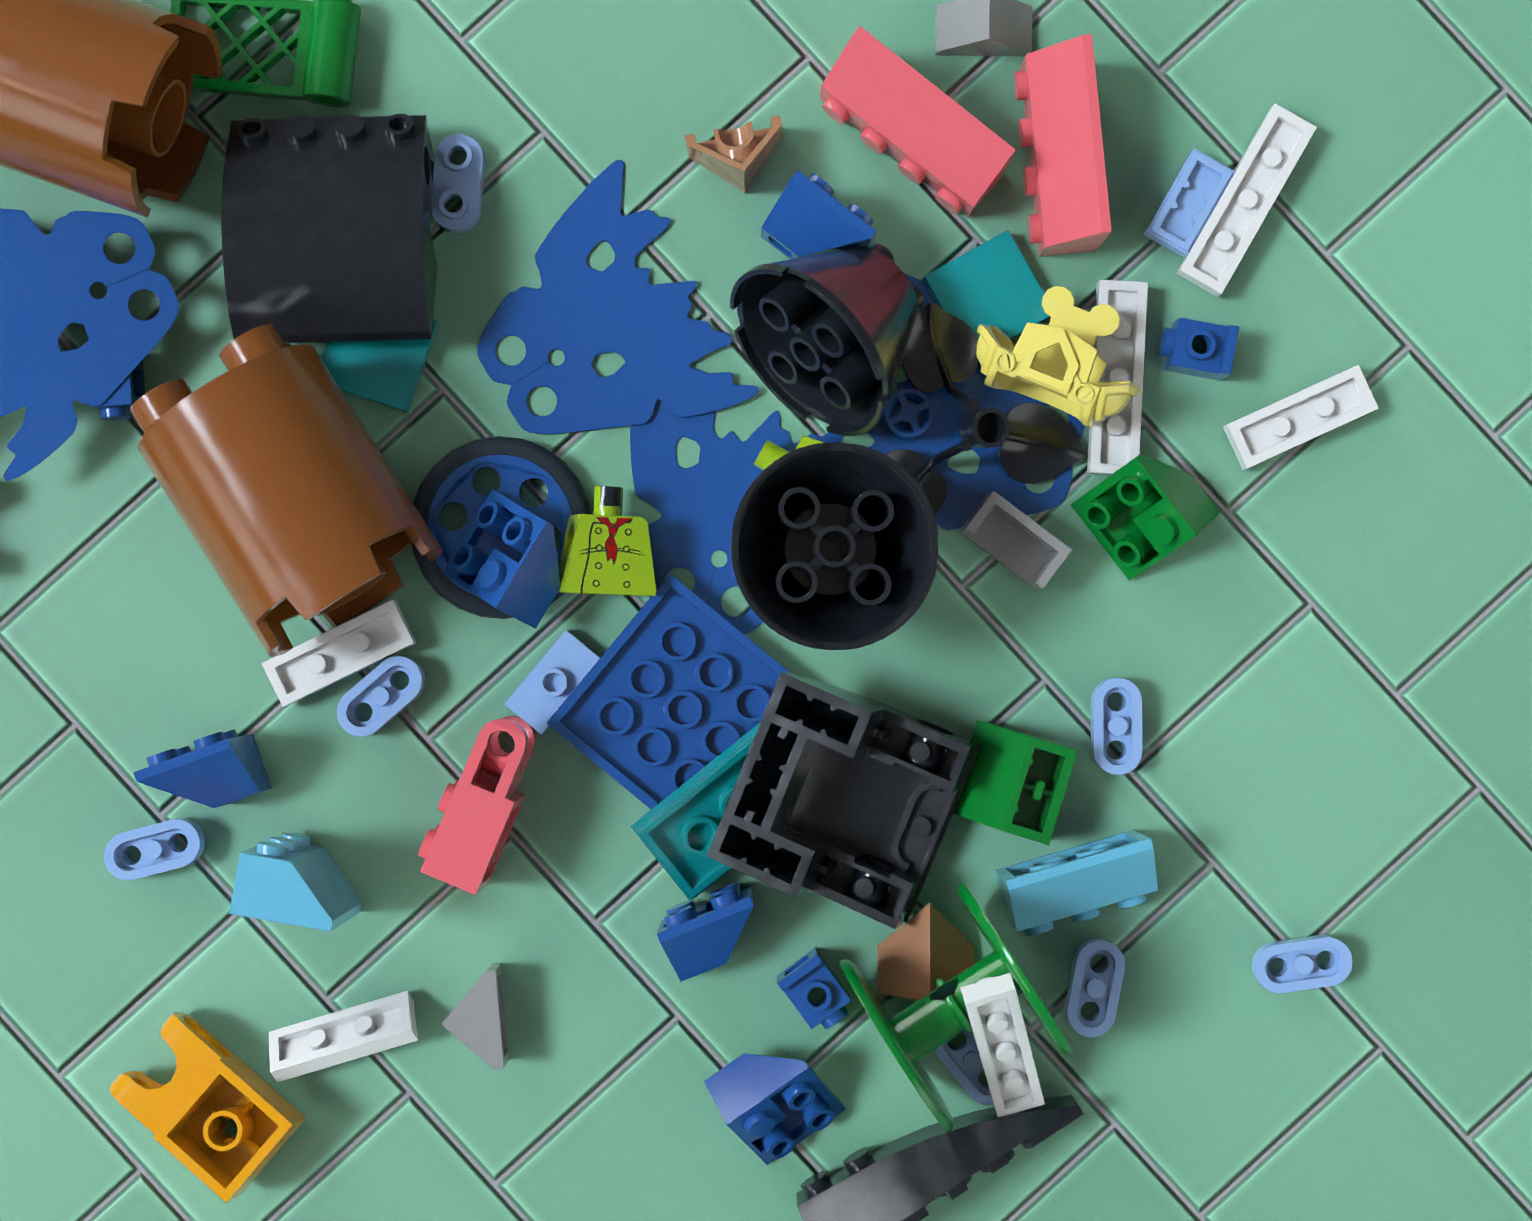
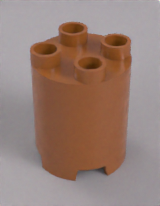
M0 0V166L144 217H149L151 208L142 201L148 195L178 202L194 178L210 139V136L186 124L185 121L192 95L191 87L194 81V74L218 78L222 74L221 50L215 32L208 25L138 0Z
M265 324L245 332L223 348L219 357L228 369L224 374L216 377L194 392L183 378L168 381L141 396L131 406L130 411L144 432L138 444L140 454L270 657L285 654L293 649L281 625L282 623L299 615L305 620H309L316 615H323L331 626L335 628L364 613L403 587L392 559L412 543L422 556H427L430 562L440 557L443 549L315 348L307 344L291 345L290 343H284L272 324Z

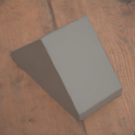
M952 0L936 6L935 55L1025 56L1032 52V6L1017 0Z
M492 963L441 1024L493 1069H504L510 1059L502 963Z

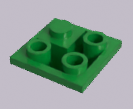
M1143 454L1137 455L1071 504V507L1128 580H1131L1197 536L1221 513L1191 474Z

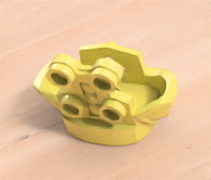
M1055 286L1048 289L1042 298L1044 312L1051 317L1049 325L1027 323L1016 345L998 327L978 325L976 332L980 335L977 342L976 356L982 366L980 372L986 375L984 385L995 389L1016 392L1051 405L1078 418L1086 427L1092 429L1095 421L1103 422L1106 417L1118 414L1127 405L1130 398L1137 396L1140 387L1132 381L1101 382L1107 363L1097 354L1098 350L1094 348V344L1098 336H1109L1115 333L1120 326L1121 317L1118 310L1112 305L1100 304L1088 312L1075 306V297L1072 291L1066 287Z

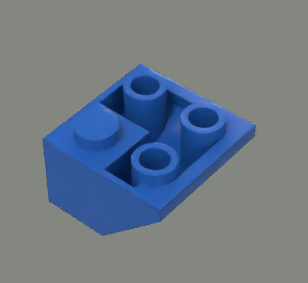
M797 170L763 223L761 238L788 259H794L854 247L871 248L877 231L871 227L874 221L865 211L852 203L845 207L832 197L834 190L826 181L813 173L806 177Z
M492 489L484 504L478 509L476 517L461 543L453 551L443 573L496 609L536 629L561 587L554 527L552 524Z
M235 729L224 733L222 731L193 741L196 748L194 751H191L190 746L149 756L146 758L149 767L133 772L138 783L212 808L224 806L272 789L254 735L238 737Z
M735 882L711 892L712 898L707 903L695 907L693 900L691 902L686 901L666 910L667 915L663 917L664 920H661L657 936L680 982L727 964L754 907V892L751 885L740 889L739 883Z
M743 1053L704 1081L727 1126L766 1165L788 1155L795 1145L815 1131L826 1128L836 1116L846 1110L838 1097L804 1060Z

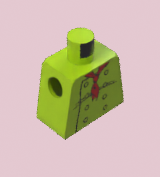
M594 486L593 515H570L558 568L561 587L557 593L656 596L648 522L646 517L622 516L623 487Z

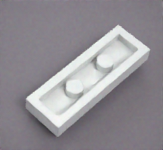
M1357 365L1223 426V429L1242 470L1379 408L1360 366Z
M391 600L294 647L285 654L263 662L262 666L282 707H287L417 642L397 601Z
M407 990L270 1031V1073L277 1082H281L418 1041L413 998Z

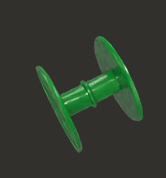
M963 882L957 887L958 896L993 952L947 982L942 978H938L935 990L892 1017L858 967L851 960L843 959L840 961L848 981L875 1027L920 1097L947 1133L953 1130L954 1121L920 1060L964 1031L970 1035L973 1034L960 987L974 984L983 978L997 977L1010 973L1017 996L1022 994L1057 1048L1064 1054L1073 1053L1066 1038L1023 970Z

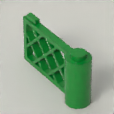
M171 0L170 12L185 17L186 5L204 6L212 16L205 25L210 26L213 31L221 27L233 42L221 52L222 67L241 52L253 68L238 82L228 81L223 74L218 77L219 80H212L208 76L195 74L191 87L192 91L305 100L330 107H348L351 105L361 17L360 6L352 3V0ZM213 7H218V8H223V9L220 10V11L217 13V12L214 10ZM240 9L250 10L258 19V22L237 38L225 22ZM259 11H269V13L263 17ZM285 13L301 14L299 30L283 42L271 25ZM266 30L279 47L257 64L245 47ZM297 47L295 57L291 51ZM287 56L295 66L293 85H274L265 73ZM259 78H261V79L264 81L265 84L254 83V82H256Z

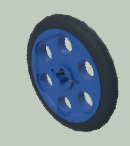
M496 436L473 440L455 448L431 468L421 482L413 503L442 547L443 552L440 557L430 562L426 555H421L413 543L412 550L422 575L441 597L455 607L480 617L508 619L514 617L496 609L443 573L453 551L461 543L474 521L478 509L488 497V495H482L476 491L474 487L476 473L483 468L495 469L501 478L500 487L496 492L560 530L562 543L556 550L558 568L570 515L591 514L589 500L580 480L562 459L545 447L521 438ZM530 479H540L547 486V499L540 506H528L521 498V488ZM450 503L462 504L468 514L466 524L456 531L447 529L441 521V512ZM557 593L551 604L564 593Z

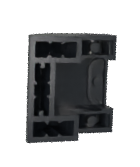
M394 114L391 116L374 117L346 115L339 118L299 116L293 119L261 120L259 118H247L231 121L223 170L221 234L225 290L233 339L265 324H272L284 343L432 338L438 266L429 229L435 158L426 115L409 116L406 114Z
M781 672L707 857L793 897H798L811 890L896 929L911 917L982 744L865 696L817 680Z

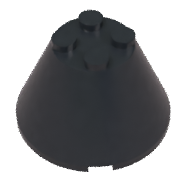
M874 244L871 248L854 247L762 264L751 268L737 280L730 297V308L734 310L737 307L740 326L734 330L736 338L755 373L778 400L803 420L812 415L829 424L826 427L827 432L842 436H856L866 433L883 418L918 316V310L924 305L923 294L915 285L910 283L903 271L895 264L894 257L888 248L881 244Z
M812 444L789 452L774 461L759 474L747 489L739 504L732 528L731 559L733 571L742 595L750 608L769 628L792 642L814 649H856L880 641L897 631L916 613L924 602L937 570V522L930 502L921 486L908 471L890 457L874 449L857 444Z

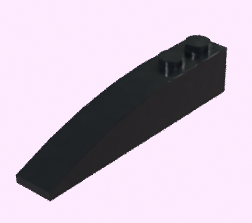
M1066 1095L1044 1098V1105L997 1117L995 1107L963 1114L952 1118L954 1127L950 1133H947L938 1122L886 1143L871 1152L868 1147L857 1150L843 1161L844 1167L829 1175L826 1171L812 1175L801 1184L802 1190L796 1193L797 1207L803 1221H921L929 1216L925 1207L936 1198L948 1196L952 1200L968 1190L967 1184L971 1181L973 1174L979 1170L982 1173L998 1171L1010 1163L1009 1161L1014 1157L1015 1151L1013 1148L1019 1144H1022L1025 1149L1033 1148L1084 1113L1074 1097Z

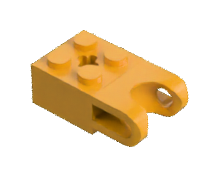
M173 1012L161 1029L162 1039L176 1055L177 1069L171 1081L167 1084H160L140 1071H129L121 1073L111 1084L110 1092L125 1109L154 1134L153 1138L227 1203L246 1190L304 1122L306 1117L193 1017L185 1013ZM232 1118L235 1121L238 1129L237 1134L228 1135L225 1129L230 1124L225 1119Z

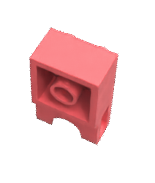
M506 716L501 719L492 720L485 724L479 732L460 779H457L454 784L449 783L441 797L438 810L443 812L444 815L440 825L438 824L435 830L430 828L422 842L418 856L425 860L420 872L474 895L489 884L526 797L525 794L518 792L517 789L536 747L537 734L535 729L520 717ZM503 731L509 733L515 742L514 750L511 753L505 752L500 748L499 741Z

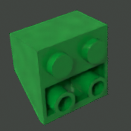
M977 720L971 740L982 744L953 814L1013 835L1049 845L1078 751Z

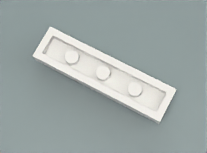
M1276 103L1270 108L1236 167L1234 176L1176 274L1216 297L1223 293L1315 132L1316 126Z
M1099 280L1096 284L1095 306L1100 304L1112 305L1118 310L1121 317L1120 326L1116 332L1106 337L1098 336L1094 344V348L1098 350L1097 354L1107 363L1101 382L1132 381L1140 387L1137 396L1130 398L1127 405L1118 414L1106 417L1103 422L1095 421L1092 429L1089 428L1087 474L1111 475L1140 453L1148 282Z
M1011 974L983 978L974 984L960 987L997 1117L1044 1105V1098Z

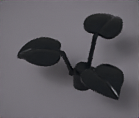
M931 302L924 305L918 311V316L902 361V368L909 382L918 391L931 393L945 386L947 393L967 408V412L963 415L959 424V433L962 441L930 457L925 463L915 451L909 449H897L889 451L884 455L896 461L913 476L927 496L934 515L941 508L945 500L947 483L940 474L931 469L944 460L963 451H969L972 447L995 448L1000 446L998 457L1003 470L1009 477L1024 484H1036L1047 481L1067 467L1084 459L1086 453L1077 435L1068 423L1050 408L1033 402L1021 403L1013 406L1005 414L997 408H980L977 400L970 399L954 386L953 382L966 381L976 371L979 363L976 356L978 340L972 329L963 320L946 312L936 303Z

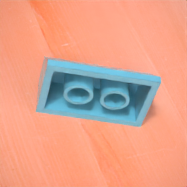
M1129 830L995 870L1010 924L1017 932L1024 930L1027 936L1047 932L1054 928L1052 921L1071 916L1072 922L1097 917L1100 915L1099 908L1110 904L1118 903L1119 908H1128L1142 904L1147 901L1145 894L1158 891L1154 848L1151 838L1135 830Z
M283 832L281 837H270L269 842H258L256 847L240 853L229 914L332 931L360 913L363 901L324 846L310 844V836Z

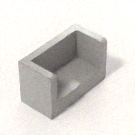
M995 491L986 494L958 531L1034 589H1043L1072 551L1067 545Z

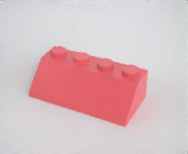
M861 26L854 32L821 85L820 100L824 102L822 108L832 119L842 125L847 121L862 132L859 137L866 146L877 154L882 155L885 151L899 162L897 168L906 178L918 185L922 181L937 192L935 195L936 200L953 214H958L961 211L969 218L1004 174L1016 149Z
M1087 34L1026 54L1020 71H1014V95L1016 101L1023 100L1025 115L1024 119H1019L1018 121L1020 148H1028L1029 166L1023 168V187L1025 196H1033L1034 214L1028 215V237L1030 244L1037 243L1038 257L1095 252L1112 232L1092 34Z

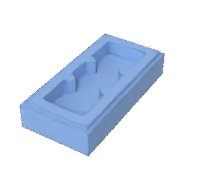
M1193 148L1143 235L1179 256L1187 257L1234 176L1235 171Z
M565 630L504 705L539 734L543 735L550 727L547 724L548 720L601 657L571 632Z

